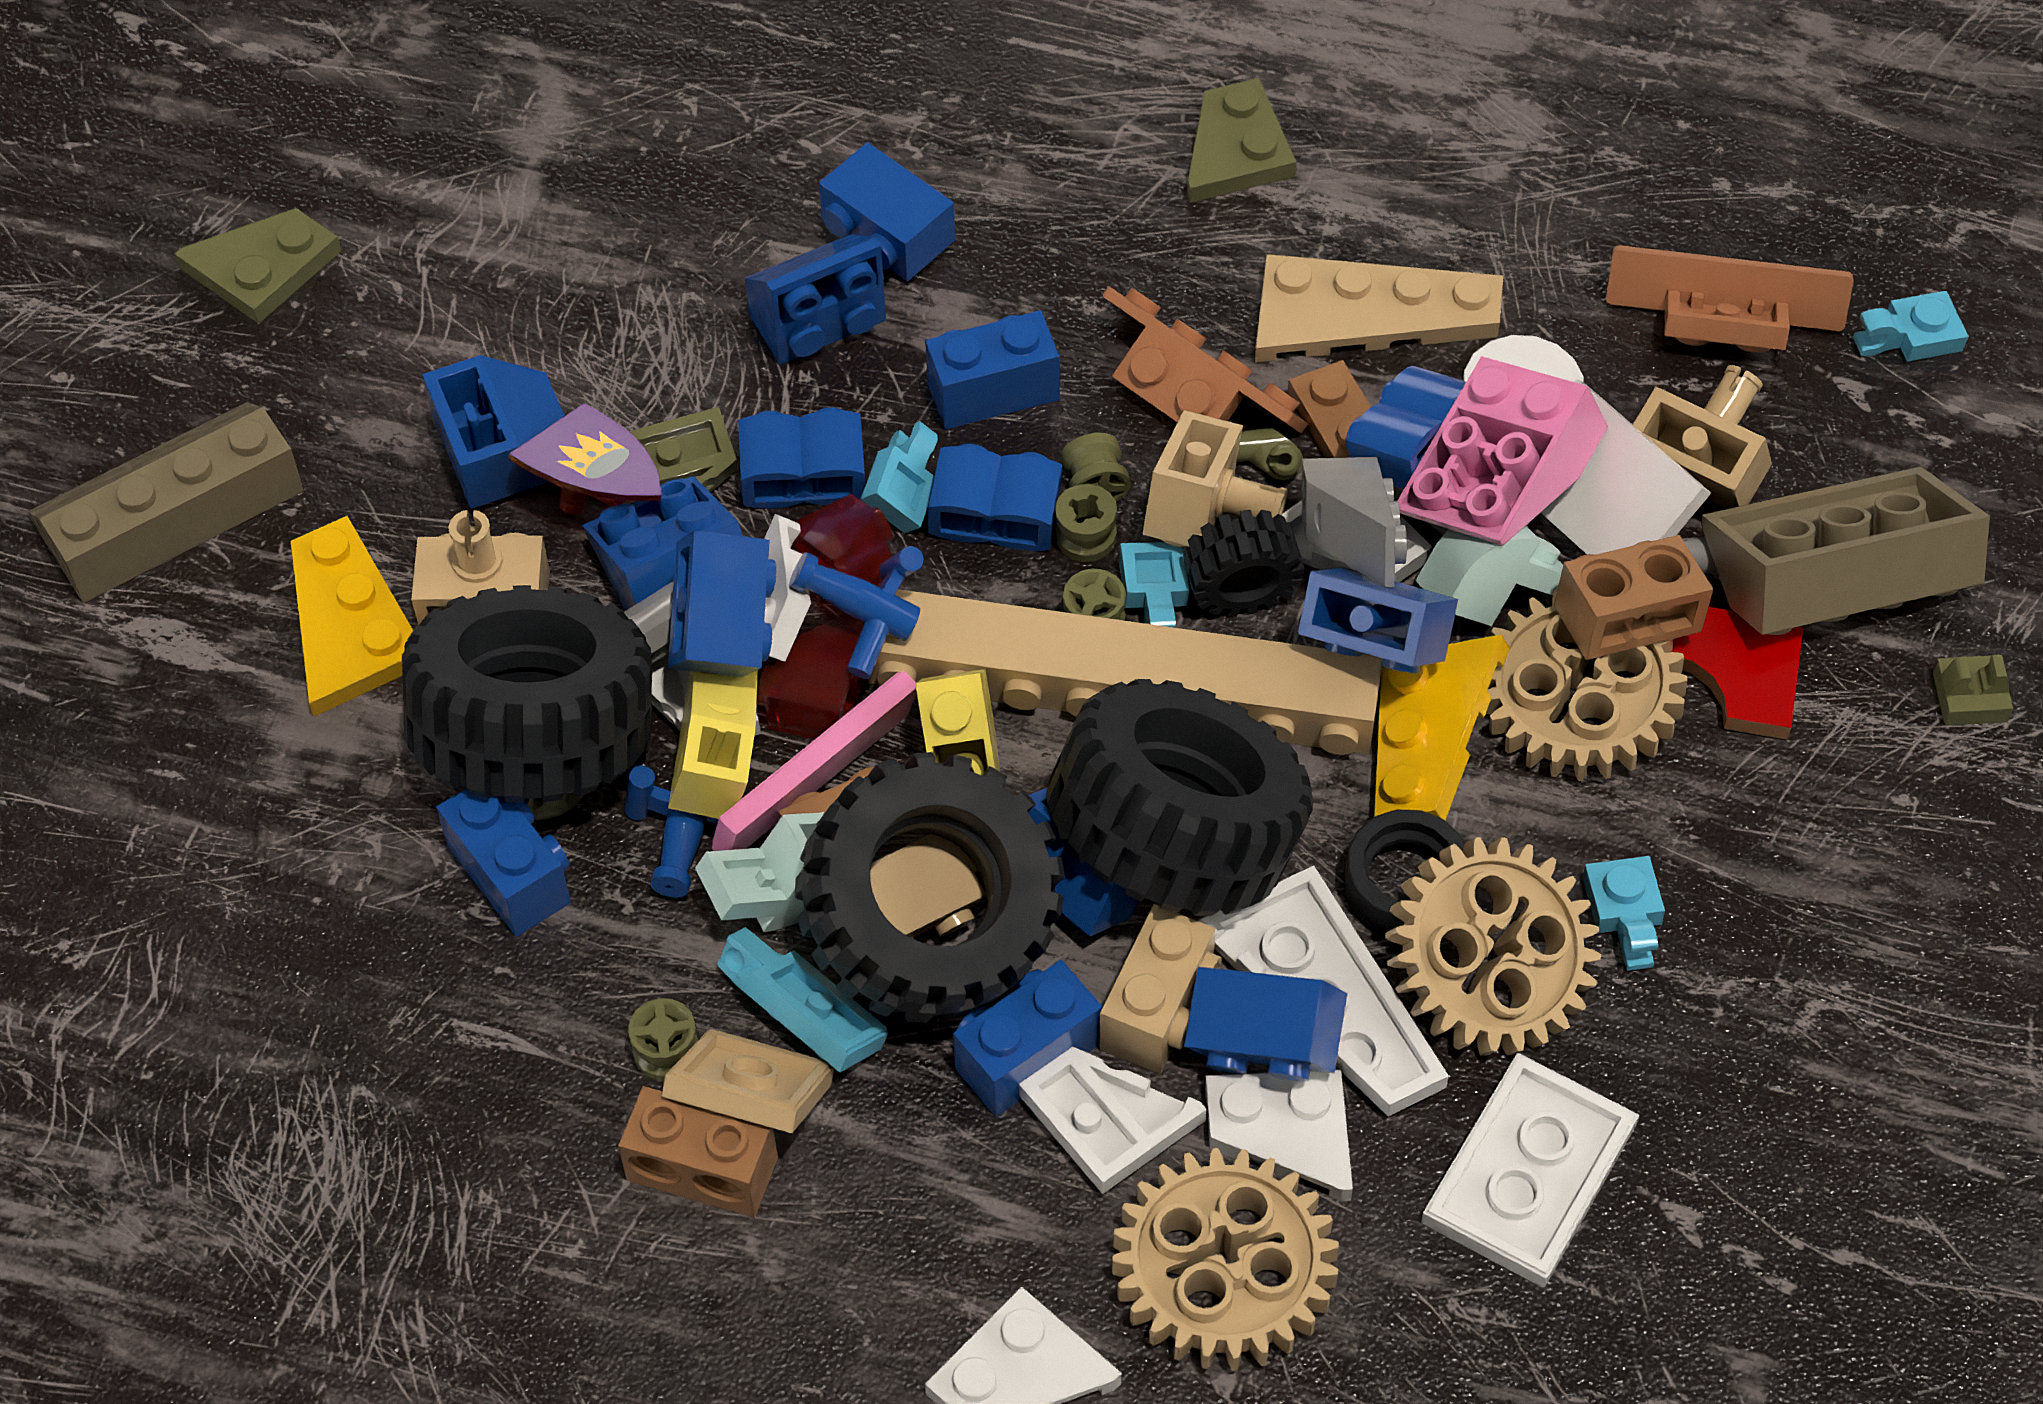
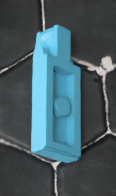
M746 927L728 936L721 958L717 962L719 968L737 987L763 1007L771 1017L782 1023L837 1071L842 1072L882 1049L889 1033L887 1027L856 1001L841 992L832 981L793 950L785 955L775 952Z

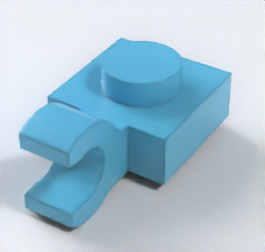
M1947 291L1891 300L1888 310L1876 308L1861 313L1860 320L1866 331H1859L1853 334V339L1861 356H1873L1887 350L1901 348L1907 362L1962 352L1969 337Z
M921 421L915 423L910 437L899 430L892 436L888 447L878 451L861 497L864 503L903 533H908L921 527L929 505L935 477L925 469V466L936 446L938 436Z
M1165 542L1121 543L1119 566L1121 581L1126 592L1125 608H1144L1145 624L1176 628L1174 606H1187L1189 584L1184 563L1183 547H1175Z
M1650 856L1585 864L1583 882L1591 904L1590 908L1595 926L1599 927L1598 933L1617 931L1627 971L1654 967L1651 950L1658 949V940L1654 926L1662 925L1665 909Z

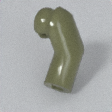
M1275 429L1242 431L1236 463L1250 461L1266 474L1278 480L1291 479L1300 472L1303 459L1301 451Z

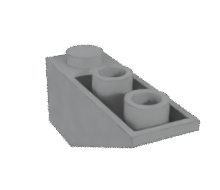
M1377 457L1302 459L1301 517L1306 540L1380 585L1395 587V564H1405L1407 558L1405 525H1400L1399 502L1394 501L1392 478H1382Z

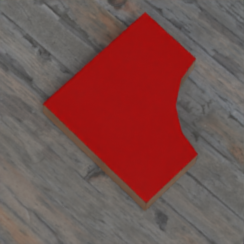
M1708 607L1701 632L1674 638L1671 652L1683 653L1684 655L1682 671L1691 673L1711 689L1722 708L1724 729L1788 740L1792 727L1803 626L1794 627L1786 634L1762 635L1735 611Z

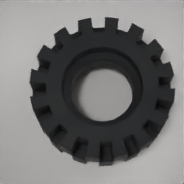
M1251 510L1240 511L1239 519L1231 520L1229 514L1218 517L1220 525L1214 527L1208 522L1200 528L1202 536L1193 534L1188 539L1189 547H1184L1183 550L1184 563L1198 606L1202 610L1208 607L1209 613L1217 616L1224 609L1227 617H1237L1240 609H1246L1248 615L1258 613L1256 606L1264 603L1270 609L1278 605L1277 596L1289 598L1294 593L1292 586L1300 587L1303 582L1302 574H1305L1303 561L1290 522L1286 523L1285 517L1280 514L1272 518L1271 512L1267 510H1260L1256 517L1252 516Z

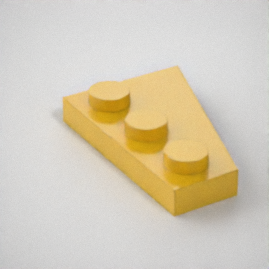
M348 516L291 541L308 699L313 717L401 677L402 654L405 651L404 644L413 632L412 627Z
M1502 634L1451 643L1448 645L1445 661L1421 665L1418 673L1401 672L1382 666L1374 816L1396 809L1422 810L1446 821L1470 757L1466 750L1467 743L1477 717H1485L1492 698L1487 690L1496 666H1504L1510 650V646Z

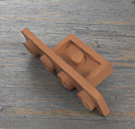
M1617 245L1613 248L1606 301L1612 305L1665 311V336L1675 337L1682 343L1696 346L1706 345L1710 341L1735 344L1738 348L1748 352L1761 353L1770 349L1786 350L1790 325L1842 331L1846 324L1854 280L1852 273L1845 271Z
M1108 286L1102 295L1146 326L1112 377L1176 422L1179 421L1184 410L1228 421L1246 395L1300 433L1308 425L1306 421L1293 413L1300 402L1270 382L1263 392L1246 380L1252 373V369L1224 350L1217 360L1200 349L1206 341L1205 337L1179 319H1176L1171 328L1160 322L1155 316L1161 307L1131 287L1124 297Z

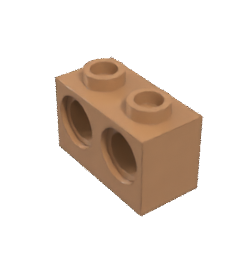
M1676 535L1655 541H1642L1630 547L1596 555L1587 554L1575 560L1564 562L1554 606L1583 656L1588 660L1701 632L1713 588L1681 536Z
M645 1086L641 1089L618 1145L627 1181L753 1218L756 1217L778 1160L773 1128L662 1097V1091Z

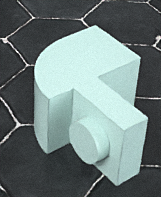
M1527 526L1522 528L1503 546L1449 529L1437 542L1415 581L1425 590L1457 598L1458 603L1455 615L1492 626L1516 584L1553 595V591L1558 590L1563 564L1557 559L1560 551L1548 541L1536 536Z
M825 812L783 815L760 848L709 851L704 854L695 869L721 920L757 918L763 932L782 929L798 923L797 917L804 910L803 901L795 898L796 877L802 871L804 864L800 860V856L807 839L813 833L817 822Z

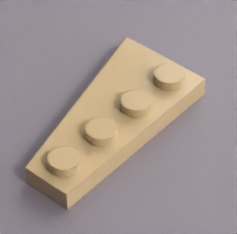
M1267 254L1255 363L1275 361L1276 354L1304 350L1305 357L1330 355L1331 347L1364 344L1365 351L1389 349L1390 343L1407 339H1417L1421 345L1498 337L1503 276Z

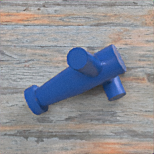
M913 546L905 547L882 563L879 569L882 583L878 587L863 579L819 565L818 557L805 552L793 570L789 587L800 592L807 588L845 614L864 622L846 670L859 678L870 679L887 634L905 641L912 633L918 621L920 607L896 596L895 593L903 579L921 568L924 558L918 548Z
M646 766L634 767L629 773L624 805L626 816L632 820L640 821L648 816L650 810L667 816L663 834L661 863L653 871L650 882L651 887L654 891L667 897H683L687 895L690 889L691 876L688 874V871L703 836L706 822L718 824L719 819L669 809L671 791L654 786L655 775L650 768Z

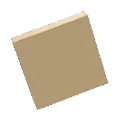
M710 1029L665 1075L662 1097L793 1133L831 1087L834 1067L822 1059Z

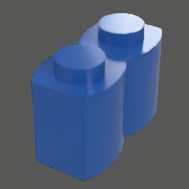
M1416 366L1407 367L1395 379L1390 380L1384 386L1379 403L1370 407L1350 425L1346 436V447L1350 458L1377 457L1382 478H1392L1393 486L1404 489L1466 381Z
M829 407L801 417L782 414L777 411H763L738 420L741 487L744 506L774 509L794 506L803 502L816 505L853 503L861 500L865 489L861 414Z
M976 444L942 447L939 453L928 506V532L935 536L958 542L979 543L990 541L999 546L1028 551L1050 550L1056 520L1055 506L1061 493L1062 464L1034 452L1000 456Z

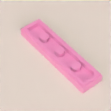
M904 670L901 673L897 672L719 817L711 849L713 851L746 849L779 822L778 810L788 807L791 802L803 794L816 792L909 715L917 693L916 682Z

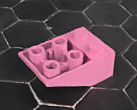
M1481 356L1398 499L1400 514L1502 546L1506 544L1580 478L1605 434L1608 426L1589 387Z

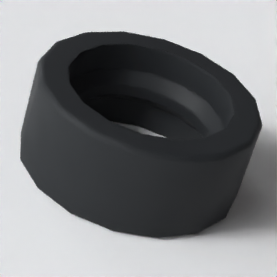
M1396 809L1374 816L1357 830L1347 850L1344 894L1353 914L1370 930L1384 936L1386 932L1403 926L1405 922L1390 912L1391 906L1400 901L1382 894L1369 880V865L1372 859L1385 851L1395 848H1408L1431 855L1440 861L1439 852L1450 845L1456 844L1463 852L1465 842L1462 836L1444 819L1422 810Z

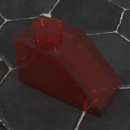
M849 494L795 521L800 524L801 532L793 542L795 551L802 554L808 552L818 557L819 565L863 579L880 587L882 579L879 569L883 562L892 557L887 542L893 539V534L886 517L878 507L871 508L854 495Z
M843 614L797 636L785 662L777 659L775 666L766 665L759 683L758 701L765 703L768 729L815 740L855 707L865 679L852 675L846 668L864 622Z

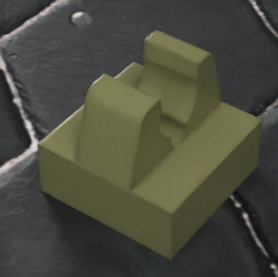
M2002 655L1937 659L1933 676L1944 726L2008 722L2013 706Z

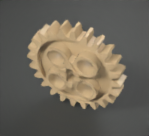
M1557 590L1553 591L1552 606L1545 608L1534 597L1530 598L1528 618L1515 611H1509L1507 614V630L1494 627L1491 631V636L1502 634L1510 646V650L1504 666H1496L1487 690L1492 698L1486 714H1491L1489 723L1491 735L1507 732L1505 751L1508 754L1525 746L1527 748L1526 766L1529 768L1535 766L1544 757L1551 760L1550 773L1552 777L1556 778L1564 765L1567 764L1574 766L1577 780L1583 781L1588 766L1597 765L1603 777L1608 779L1611 778L1612 761L1619 760L1627 769L1633 771L1636 769L1637 750L1654 758L1658 751V737L1671 740L1674 732V719H1681L1683 715L1685 699L1682 697L1685 696L1687 687V676L1681 674L1684 655L1683 653L1671 652L1674 639L1600 656L1594 664L1595 658L1586 660L1579 648L1567 649L1560 646L1562 643L1576 644L1554 606ZM1594 664V672L1592 679L1587 677V675L1591 671L1592 666ZM1619 671H1628L1634 673L1637 676L1633 678H1623L1617 676L1615 673ZM1570 688L1576 689V692L1572 696L1571 701L1569 703ZM1530 689H1542L1547 691L1549 694H1546L1544 696H1535L1527 693L1526 691ZM1569 704L1568 712L1560 723H1552L1559 717L1562 711H1565ZM1595 717L1603 720L1605 723L1590 725L1582 720Z
M1480 837L1465 843L1463 852L1456 844L1450 845L1439 852L1440 861L1431 857L1418 866L1422 878L1414 876L1403 882L1401 887L1411 900H1401L1390 908V912L1405 923L1403 926L1396 927L1385 934L1386 939L1403 947V952L1389 959L1387 964L1393 968H1406L1409 976L1400 982L1395 989L1397 993L1416 991L1420 998L1414 1004L1410 1014L1415 1017L1431 1011L1435 1015L1430 1034L1433 1036L1441 1034L1451 1027L1454 1028V1048L1458 1050L1469 1046L1476 1037L1477 1047L1482 1056L1496 1052L1500 1043L1506 1055L1523 1051L1525 1042L1531 1048L1543 1045L1548 1042L1547 1031L1555 1035L1570 1027L1564 1013L1574 1015L1585 1010L1586 1004L1575 991H1586L1597 984V981L1582 969L1585 965L1601 960L1600 953L1584 947V939L1598 933L1599 927L1591 924H1580L1578 915L1584 912L1591 904L1589 900L1570 901L1567 894L1576 882L1573 876L1559 882L1551 878L1555 869L1556 859L1551 857L1537 866L1532 864L1533 845H1524L1517 849L1512 856H1510L1509 843L1505 837L1490 843L1488 850ZM1476 886L1486 889L1493 900L1492 914L1484 912L1478 906L1475 899ZM1518 899L1523 900L1525 904L1524 910L1518 919L1506 928L1494 944L1489 935L1502 930L1508 925L1517 907ZM1530 925L1538 928L1545 938L1546 950L1544 955L1537 952L1530 944L1528 939ZM1442 938L1450 940L1456 946L1459 953L1457 968L1449 965L1443 959L1440 952ZM1493 948L1498 957L1479 967L1469 988V994L1464 993L1462 990L1463 982L1469 973L1473 972ZM1496 977L1503 980L1511 990L1512 1003L1510 1008L1502 1005L1495 996L1494 981Z
M1213 1148L1209 1166L1200 1167L1197 1160L1189 1152L1184 1154V1169L1180 1175H1177L1164 1164L1159 1166V1189L1143 1181L1137 1185V1199L1141 1206L1124 1203L1122 1207V1222L1127 1227L1114 1229L1113 1247L1121 1252L1112 1256V1274L1125 1277L1118 1282L1117 1297L1119 1301L1137 1300L1130 1309V1322L1132 1325H1139L1153 1320L1149 1343L1155 1346L1169 1336L1175 1339L1174 1359L1178 1361L1192 1347L1201 1349L1203 1369L1210 1367L1216 1352L1225 1353L1231 1370L1237 1371L1240 1365L1241 1352L1250 1350L1257 1362L1263 1366L1267 1364L1269 1343L1274 1342L1287 1354L1293 1351L1294 1335L1291 1328L1309 1336L1314 1333L1316 1319L1311 1311L1327 1313L1331 1295L1324 1289L1336 1287L1338 1269L1329 1263L1337 1260L1339 1243L1335 1240L1324 1239L1331 1233L1333 1221L1331 1215L1312 1216L1318 1208L1319 1194L1313 1191L1298 1197L1296 1196L1299 1183V1174L1296 1171L1278 1181L1273 1178L1275 1159L1269 1157L1257 1171L1249 1168L1247 1150L1242 1149L1234 1165H1225L1219 1148ZM1247 1209L1260 1215L1262 1220L1252 1225H1243L1232 1220L1229 1215L1237 1210ZM1174 1230H1184L1193 1234L1197 1240L1190 1245L1177 1246L1165 1240L1164 1236ZM1278 1237L1281 1238L1284 1242L1281 1244L1273 1241H1268L1272 1238ZM1224 1252L1225 1257H1226L1229 1261H1236V1262L1226 1264V1261H1225V1259L1222 1257V1255H1214V1254ZM1262 1270H1274L1282 1274L1287 1281L1280 1286L1269 1287L1257 1282L1253 1276ZM1170 1272L1182 1275L1178 1278L1171 1279L1167 1277L1166 1274ZM1196 1291H1208L1217 1295L1221 1302L1211 1308H1201L1193 1305L1187 1298Z

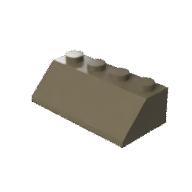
M246 402L27 512L82 603H85L304 492L290 446L265 409Z
M1916 467L1703 514L1702 529L1730 608L1762 635H1781L1790 632L1794 627L1820 621L1837 622L1846 619L1850 614L1876 608L1893 609L1901 606L1906 601L1928 596H1950L1955 594L1958 589L1984 584L1990 516L1923 467Z

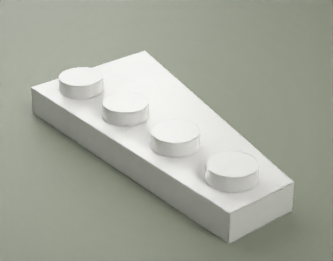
M1314 866L1278 882L1268 897L1251 907L1228 915L1219 910V912L1212 916H1206L1198 920L1201 923L1216 928L1214 949L1237 971L1324 980L1348 993L1336 1067L1387 1116L1447 1088L1449 1077Z

